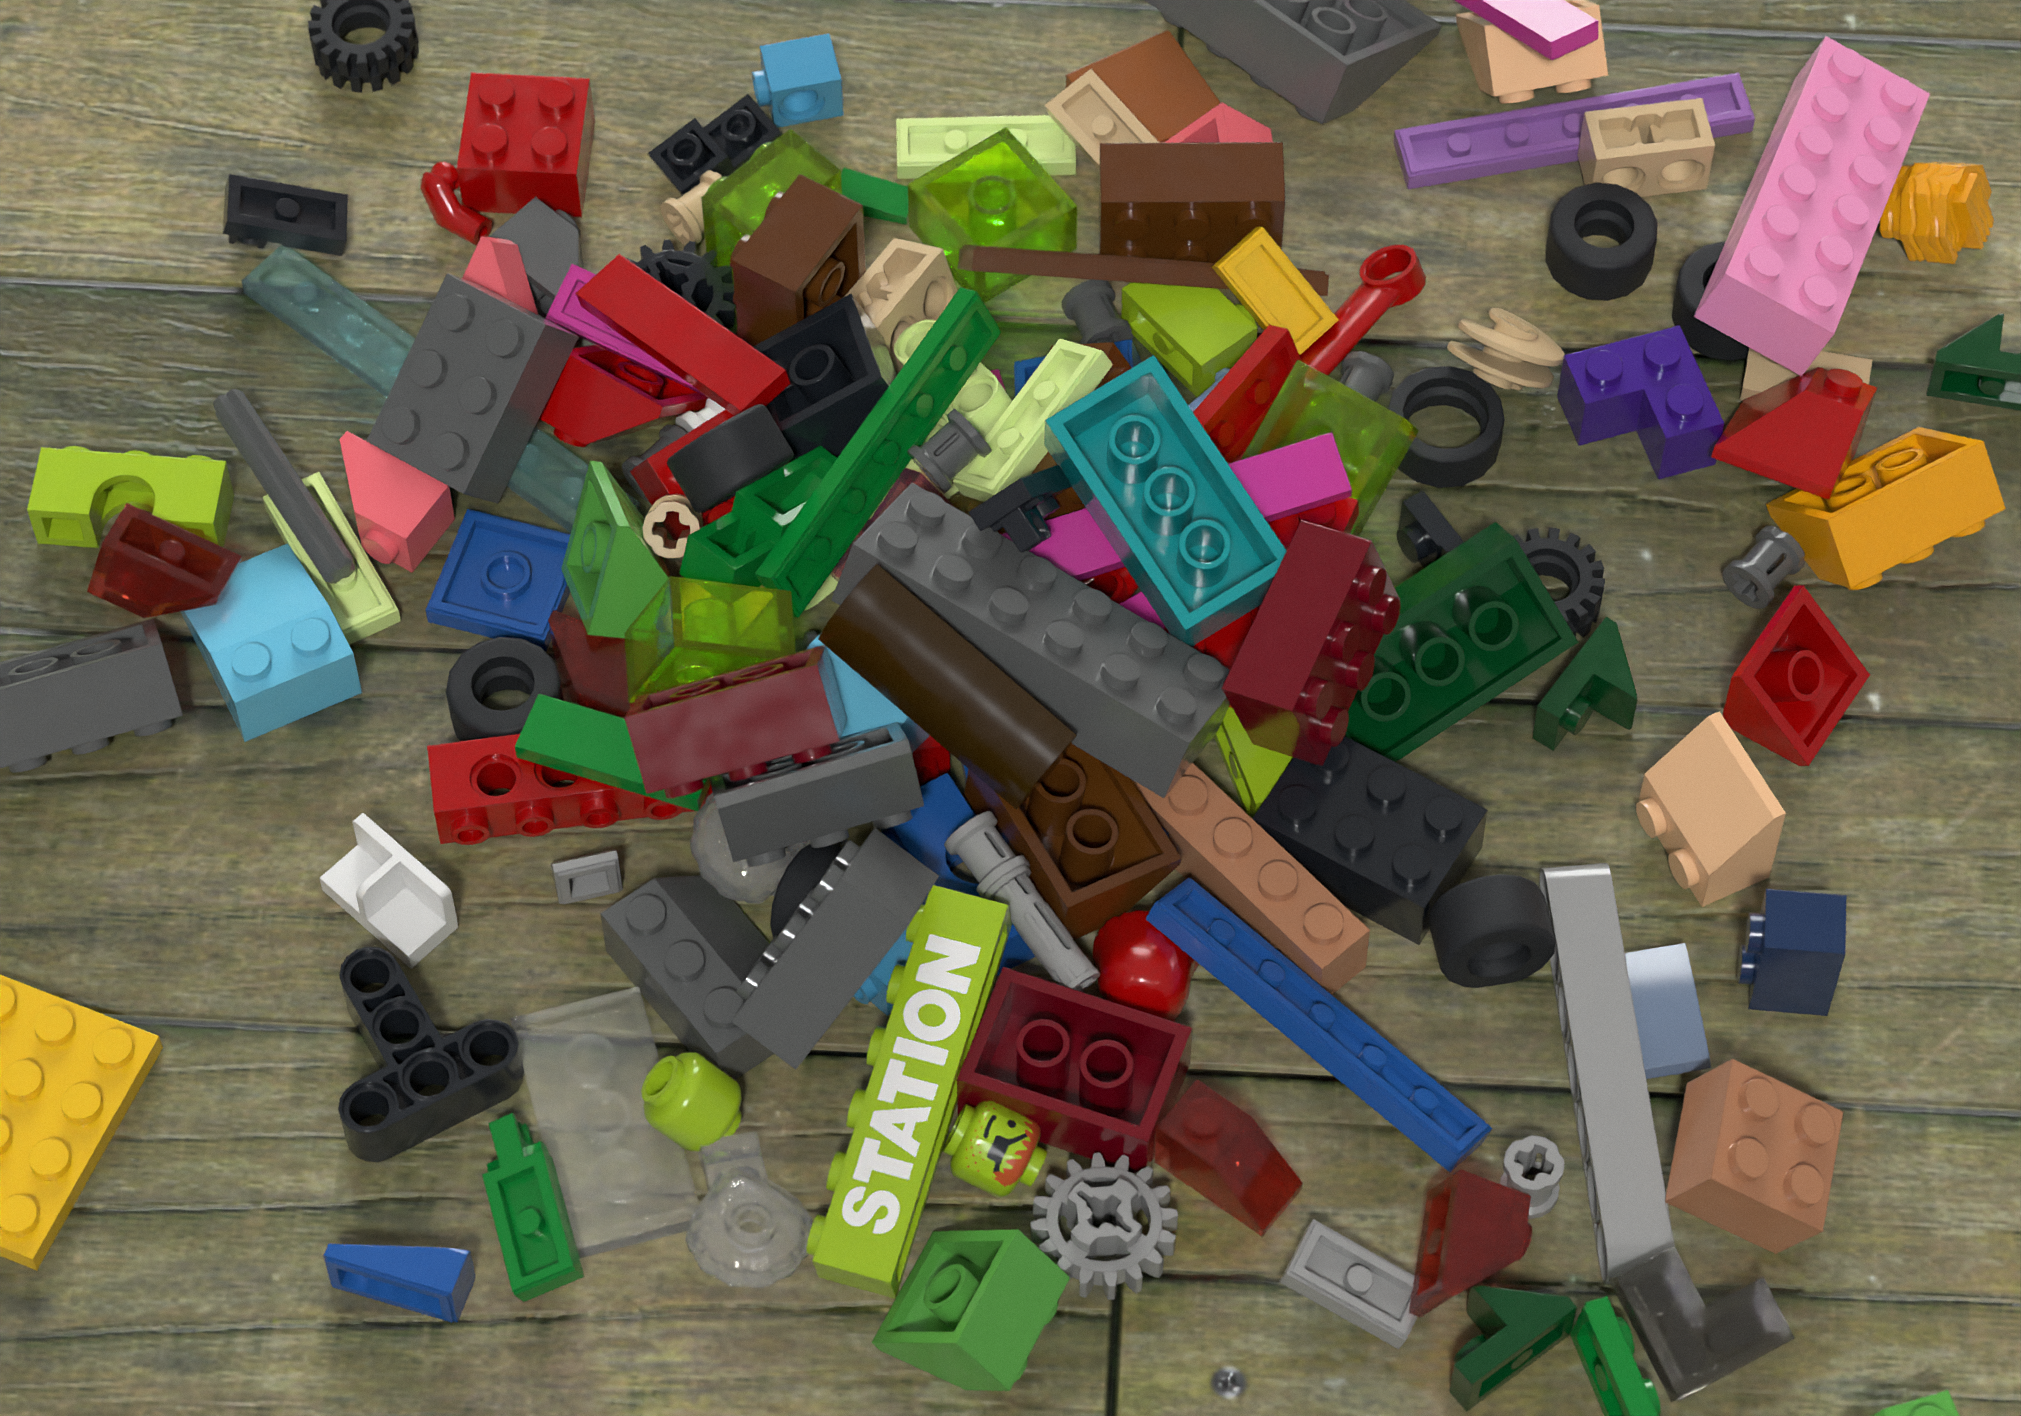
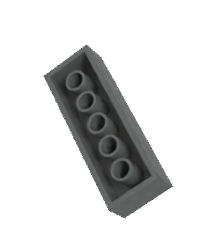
M913 482L853 543L831 599L833 602L841 605L864 576L878 564L1077 735L1072 742L1073 745L1162 798L1166 797L1217 733L1230 706L1222 690L1230 670L1221 665L1216 659L1202 654L1165 632L1159 625L1146 621L1111 600L1103 592L1092 589L1055 567L1047 559L1036 556L1029 551L1020 552L1013 541L1002 536L998 531L994 532L991 528L980 531L972 517L946 503L940 496L924 490Z

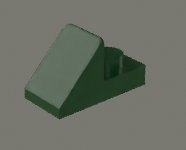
M2003 313L1995 315L1937 350L1926 396L2021 411V353L2000 351L2004 321Z
M1608 617L1604 618L1538 704L1532 739L1554 751L1568 732L1577 735L1583 729L1593 710L1625 729L1630 730L1632 728L1637 706V693L1618 625L1615 621Z
M1489 1286L1471 1287L1466 1311L1470 1319L1485 1335L1476 1336L1455 1355L1453 1359L1455 1364L1449 1390L1450 1394L1468 1412L1567 1338L1572 1331L1577 1306L1568 1296Z

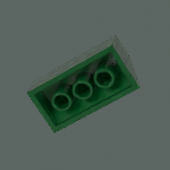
M1497 522L1489 525L1395 587L1401 603L1400 615L1395 628L1390 634L1383 635L1374 654L1375 665L1369 684L1364 690L1357 691L1348 710L1349 721L1345 737L1397 762L1579 643L1518 541Z

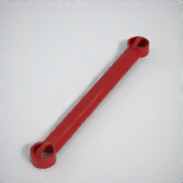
M1391 245L1373 252L1364 260L1359 273L1362 283L1334 313L1338 321L1300 355L1308 375L1233 462L1258 455L1390 307L1409 302L1421 293L1426 284V276L1413 248L1406 245ZM1402 272L1392 279L1383 280L1394 273ZM1126 567L1080 581L1092 589L1103 592L1107 596L1113 595L1110 599L1118 604L1131 598L1132 594L1139 588Z

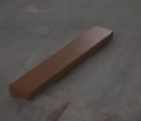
M964 244L959 249L958 269L969 271L1229 289L1212 268L1217 262ZM1297 268L1318 295L1328 296L1329 275L1326 274V271Z

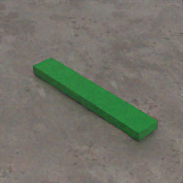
M961 287L958 289L755 572L756 577L782 614L796 618L800 617L910 462L911 458L907 450L913 445L920 447L1001 334V330L977 291Z

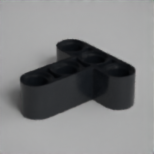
M364 947L355 950L345 958L340 968L339 977L347 1009L353 1023L380 1070L356 1081L345 1089L339 1100L338 1111L348 1148L357 1158L366 1162H380L390 1159L507 1100L519 1090L523 1083L524 1068L516 1032L507 1023L497 1019H484L441 1038L397 960L388 951L379 947ZM373 983L385 985L381 990L374 993H363L360 991L365 986ZM400 1034L415 1035V1038L401 1045L389 1042ZM500 1055L505 1057L497 1065L482 1066L478 1064L479 1061L487 1056ZM442 1085L446 1087L445 1090L434 1096L418 1094L427 1086ZM382 1115L386 1117L385 1120L375 1126L366 1127L359 1125V1122L367 1116Z

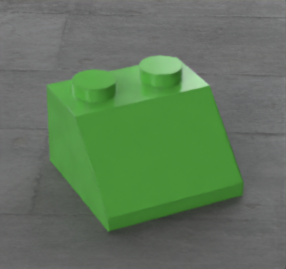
M597 461L589 462L561 570L588 635L661 642L667 618H673L678 609V583L676 580H672L665 564V557L658 556L654 553L652 547L645 542L642 528L645 520L605 465Z
M1018 1229L933 1231L876 1333L872 1344L880 1351L964 1390L1010 1391L1014 1382L1024 1373L1028 1363V1356L1044 1326L1054 1317L1058 1308V1300L1070 1277Z

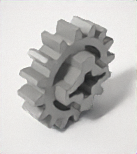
M1094 1153L1091 1168L1083 1170L1074 1159L1067 1161V1179L1065 1181L1051 1174L1046 1178L1045 1193L1048 1197L1035 1196L1033 1201V1216L1037 1220L1031 1222V1242L1041 1244L1038 1248L1054 1263H1057V1266L1070 1279L1074 1277L1079 1280V1296L1086 1298L1091 1292L1093 1285H1101L1107 1299L1114 1300L1117 1284L1125 1282L1134 1293L1142 1291V1272L1145 1271L1157 1278L1163 1274L1164 1259L1161 1255L1173 1256L1176 1236L1170 1232L1177 1230L1178 1213L1175 1209L1167 1208L1170 1205V1189L1167 1185L1151 1189L1153 1169L1149 1166L1134 1175L1129 1172V1156L1122 1155L1116 1162L1115 1167H1105L1101 1153ZM1140 1209L1145 1213L1150 1229L1147 1237L1142 1234V1225L1137 1222V1213ZM1061 1216L1067 1219V1227L1072 1230L1071 1239L1068 1243L1063 1239L1059 1229Z

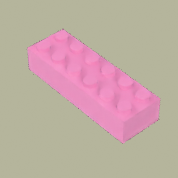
M1825 36L1792 84L1694 317L1802 376L1835 334L1930 93L1859 55L1856 51Z

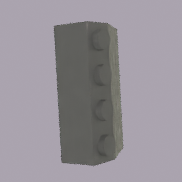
M1145 0L1161 11V15L1166 21L1187 29L1204 41L1208 50L1213 54L1231 60L1247 71L1256 84L1263 88L1274 90L1294 104L1295 109L1300 115L1309 120L1318 121L1321 124L1350 113L1359 107L1438 36L1442 27L1441 24L1406 0Z

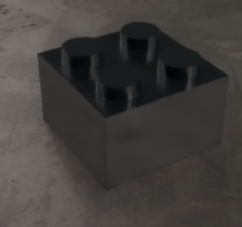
M852 294L753 346L784 368L791 382L766 406L794 453V457L790 461L801 457L819 446H822L838 458L897 376L883 336Z

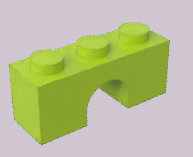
M69 446L64 449L41 447L27 511L38 544L99 548L103 529L114 515L129 509H142L152 513L151 521L160 553L222 557L234 492L226 461L213 460L202 455L180 458L153 456L143 451L112 453L91 451L79 446Z

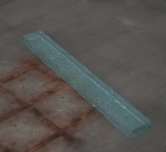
M281 245L241 280L243 291L247 296L383 396L388 397L415 338L290 247ZM535 427L507 487L571 533L589 465ZM626 493V495L629 497V499L641 513L640 502H638L636 499H634L632 496Z

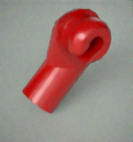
M437 162L432 167L431 172L423 174L420 184V190L433 218L440 227L477 246L481 236H489L492 221L459 202L454 193V190L459 187L457 169L450 163Z

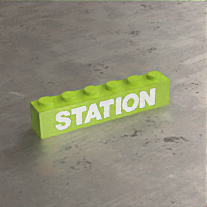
M933 885L925 905L921 904L907 927L906 941L913 944L906 966L896 964L890 977L886 1002L893 1004L887 1027L876 1026L870 1040L866 1063L867 1065L874 1066L868 1087L867 1090L857 1088L850 1103L847 1127L854 1129L849 1147L847 1153L836 1152L829 1170L826 1188L834 1192L827 1216L816 1215L809 1233L806 1253L814 1255L812 1262L819 1278L896 1299L956 1108L957 1077L987 1007L1012 927L1007 904Z

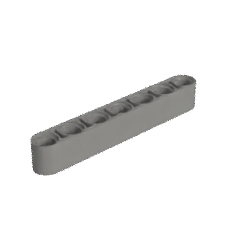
M1607 863L1541 868L1540 890L1545 898L1556 939L1554 954L1550 958V965L1601 1277L1604 1284L1673 1279L1675 1275L1673 1233L1668 1204L1665 1203L1666 1192L1611 871Z

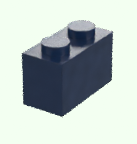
M1766 889L1760 914H1748L1745 944H1741L1739 950L1737 980L1738 984H1749L1748 1009L1828 1016L1846 954V895Z

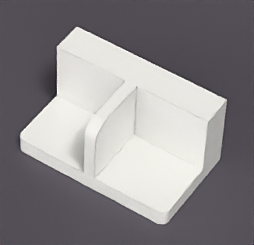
M362 813L352 821L358 845L320 877L322 890L412 969L459 927L452 892L448 886L368 816Z

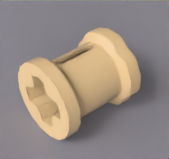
M708 170L699 178V185L679 199L668 198L660 206L661 214L669 230L684 245L689 241L695 242L696 245L699 244L702 240V233L722 219L733 220L741 213V205L734 190L717 172Z
M680 494L665 495L655 501L645 517L642 527L644 540L658 556L668 559L680 558L684 556L688 535L703 527L702 513H697L686 496ZM669 511L678 512L680 523L690 525V530H683L677 541L667 539V530L656 526V522H663Z

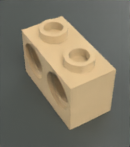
M1697 98L1584 112L1578 160L1585 185L1595 182L1617 184L1636 192L1640 197L1707 189L1715 143L1703 99Z
M893 238L846 296L849 294L854 296L883 336L894 368L898 374L903 368L894 353V345L899 335L916 322L923 320L936 321L958 290L942 248Z

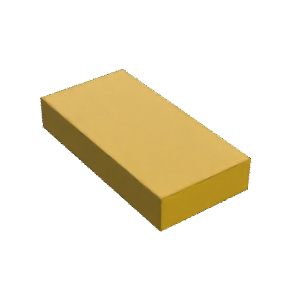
M1263 227L1254 228L1212 266L1214 271L1263 330L1269 325L1289 330L1299 355L1338 321V318Z

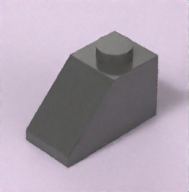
M535 197L489 237L508 239L518 245L537 312L545 319L571 264L583 268L580 245L581 233L575 221L562 210L553 211Z

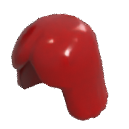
M1137 910L1123 913L1120 916L1107 920L1094 939L1092 951L1096 968L1100 973L1097 980L1102 998L1160 1018L1175 1021L1188 1000L1191 980L1199 963L1146 920L1150 911Z

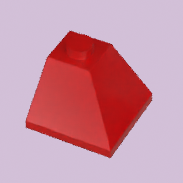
M591 345L573 348L539 419L553 426V434L561 441L577 447H586L591 443L615 439L675 420L676 417L686 411L698 412L705 408L706 400L709 397L600 346Z
M1821 367L1804 373L1802 376L1799 375L1744 399L1714 446L1711 458L1829 500L1857 452L1877 387L1863 383V380L1858 375L1844 369L1826 370Z

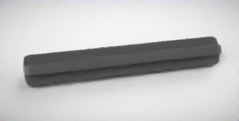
M231 389L225 395L218 396L213 403L216 417L323 579L328 583L334 584L342 578L349 577L355 570L352 555L245 394L240 390Z

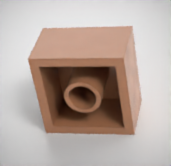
M1729 1060L1687 1083L1665 1203L1775 1254L1823 1232L1843 1111L1737 1060Z

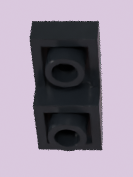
M747 94L704 127L696 118L692 119L651 150L648 155L675 189L683 196L700 184L699 178L708 170L719 173L728 181L763 161L787 143L781 131L750 95Z

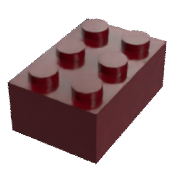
M1301 520L1222 687L1226 698L1254 745L1323 766L1331 747H1337L1343 740L1348 727V710L1357 691L1364 690L1369 684L1374 671V654L1383 635L1390 634L1395 628L1401 609L1400 598L1371 540Z
M825 645L637 696L624 717L646 793L664 790L666 798H676L699 791L705 787L703 779L728 772L730 781L742 780L762 774L768 770V761L792 755L794 763H804L827 756L832 753L830 744L840 741L847 722L846 713Z
M1003 967L957 1077L958 1115L965 1104L975 1108L979 1102L990 1100L1038 1123L1040 1127L1038 1142L1090 1159L1093 1158L1094 1153H1101L1105 1164L1114 1167L1122 1155L1129 1156V1172L1137 1174L1145 1167H1151L1189 1069L1192 1028Z

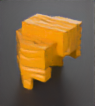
M1918 162L1902 165L1880 218L1882 237L1900 239L1908 260L1914 262L1916 260L1919 262L1926 260L1927 262L1955 264L1958 258L1957 252L1961 251V248L1983 249V242H1987V236L1991 233L1989 228H1992L1994 223L1987 201L1992 191L1983 165L1951 162Z

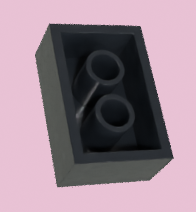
M1344 736L1337 747H1331L1323 766L1293 758L1253 817V820L1345 907L1420 945L1430 929V909L1441 895L1460 883L1482 849L1488 810Z

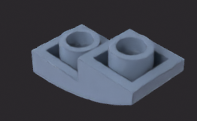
M1686 943L1625 953L1646 1079L1711 1068Z

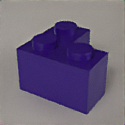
M1680 325L1564 355L1557 398L1578 446L1636 431L1658 480L1716 465L1717 459L1711 458L1714 446L1722 435L1724 421Z

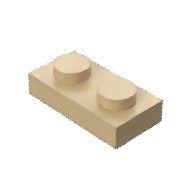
M1092 69L1088 70L1045 104V108L1052 120L1098 170L1100 143H1159Z

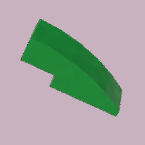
M819 446L737 491L731 512L688 535L679 574L725 609L756 590L762 584L756 577L755 572L834 464L837 457L822 446Z

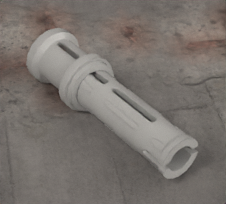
M991 811L981 813L960 826L946 840L944 847L950 855L958 854L979 882L976 888L979 895L984 899L1008 905L1011 922L1039 962L1046 968L1054 979L1055 984L1080 992L1088 988L1097 980L1096 978L1100 976V973L1086 955L1083 954L1051 907L1036 890L1034 884L1029 879L1031 874L1029 862L1024 855L1015 856L995 828L998 821Z

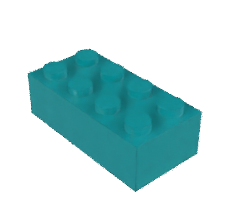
M1154 355L1045 420L1044 446L1056 464L1060 465L1072 488L1172 636L1192 647L1262 604L1287 551Z

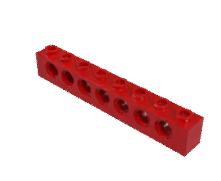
M520 734L427 746L433 808L440 844L455 842L461 845H475L484 842L488 838L515 834L537 837L545 835L554 829L577 826L604 828L613 825L617 821L646 817L654 820H667L681 813L694 811L517 758L515 744ZM929 736L912 753L920 786L946 773L950 775V752ZM562 780L574 782L572 785L564 788L551 786ZM711 784L700 810L713 809L718 811ZM504 788L510 790L501 796L487 795L495 789Z

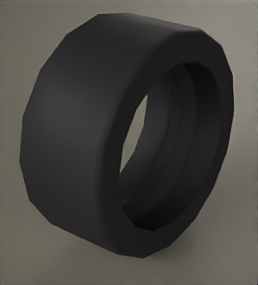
M1451 366L1431 367L1407 376L1393 391L1387 409L1385 425L1387 453L1399 471L1418 483L1437 488L1466 485L1481 478L1496 462L1502 442L1505 421L1502 401L1490 383L1468 370ZM1446 405L1462 409L1474 417L1480 425L1481 432L1476 441L1461 448L1442 449L1427 445L1413 436L1408 428L1409 418L1415 412L1426 407Z

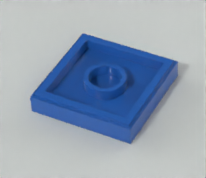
M467 509L425 610L427 621L490 638L524 639L547 652L570 594L569 587L561 570L570 534Z

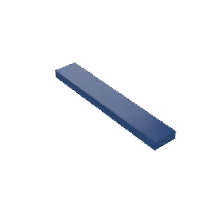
M1187 878L1154 903L1146 917L1149 923L1448 1172H1452L1489 1135L1493 1129L1490 1125L1194 880Z

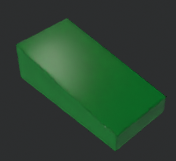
M843 167L835 191L862 204L863 216L905 225L908 223L916 198L915 188Z

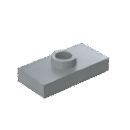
M1314 1219L1306 1228L1280 1280V1283L1397 1349L1406 1341L1432 1288L1430 1284Z

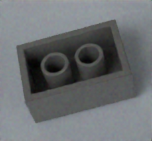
M447 273L366 441L465 495L498 504L579 336L479 284Z
M876 828L873 829L860 847L849 840L830 864L816 887L812 888L789 918V922L780 934L776 935L753 965V969L735 993L745 1001L731 1022L796 1070L909 926L939 876Z

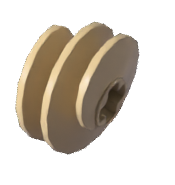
M1492 308L1488 313L1490 318L1496 323L1493 329L1461 319L1458 328L1485 346L1481 351L1460 342L1450 341L1447 349L1459 359L1473 366V372L1477 376L1495 386L1508 390L1515 389L1519 391L1524 386L1541 389L1551 386L1554 376L1547 366L1555 367L1561 365L1565 354L1561 347L1548 335L1527 321L1501 308Z

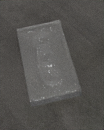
M639 986L510 1018L512 1029L516 1032L519 1042L523 1071L543 1144H546L549 1155L553 1157L579 1258L704 1227L703 1216L684 1149L654 1129L644 1117V1100L641 1097V1089L648 1073L659 1062V1057Z

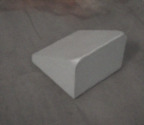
M614 849L550 863L559 904L563 903L564 905L618 893L623 890L618 855Z

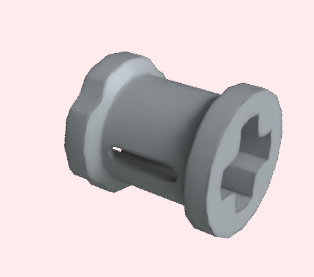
M1531 1135L1523 1140L1514 1141L1507 1149L1503 1164L1504 1173L1501 1176L1498 1192L1501 1203L1515 1216L1525 1219L1540 1218L1551 1212L1556 1205L1560 1189L1559 1182L1563 1176L1565 1162L1559 1154L1555 1143L1545 1137ZM1537 1153L1543 1156L1541 1163L1535 1162ZM1529 1174L1536 1175L1534 1181L1527 1180ZM1521 1192L1527 1193L1526 1201L1520 1199Z

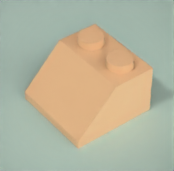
M1565 0L1598 20V39L1554 60H1550L1474 12L1456 14L1457 27L1479 90L1494 97L1498 96L1499 103H1516L1533 99V89L1555 85L1556 92L1558 93L1576 92L1590 88V79L1608 76L1599 5L1587 0Z
M1720 711L1704 719L1644 774L1639 802L1636 804V812L1642 828L1649 837H1658L1668 853L1669 866L1675 880L1683 889H1691L1701 907L1770 877L1786 812Z

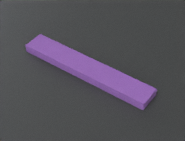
M1739 73L1398 129L1394 131L1393 143L1407 189H1414L1579 161L1578 149L1584 112L1702 98L1713 138L1752 132L1755 117Z

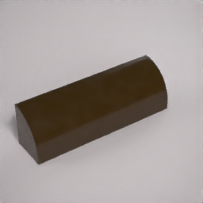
M878 564L864 576L846 597L818 638L819 641L1016 810L1057 767L1077 736Z

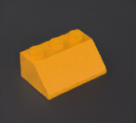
M1917 427L1852 460L1829 500L1796 488L1766 504L1769 515L1781 531L1790 534L1800 544L1805 553L1804 560L1820 580L1847 587L1848 590H1860L1878 583L1883 578L1882 572L1899 563H1914L1929 557L1935 551L1934 545L1950 537H1963L1978 532L1985 527V519L2006 509L1984 441Z

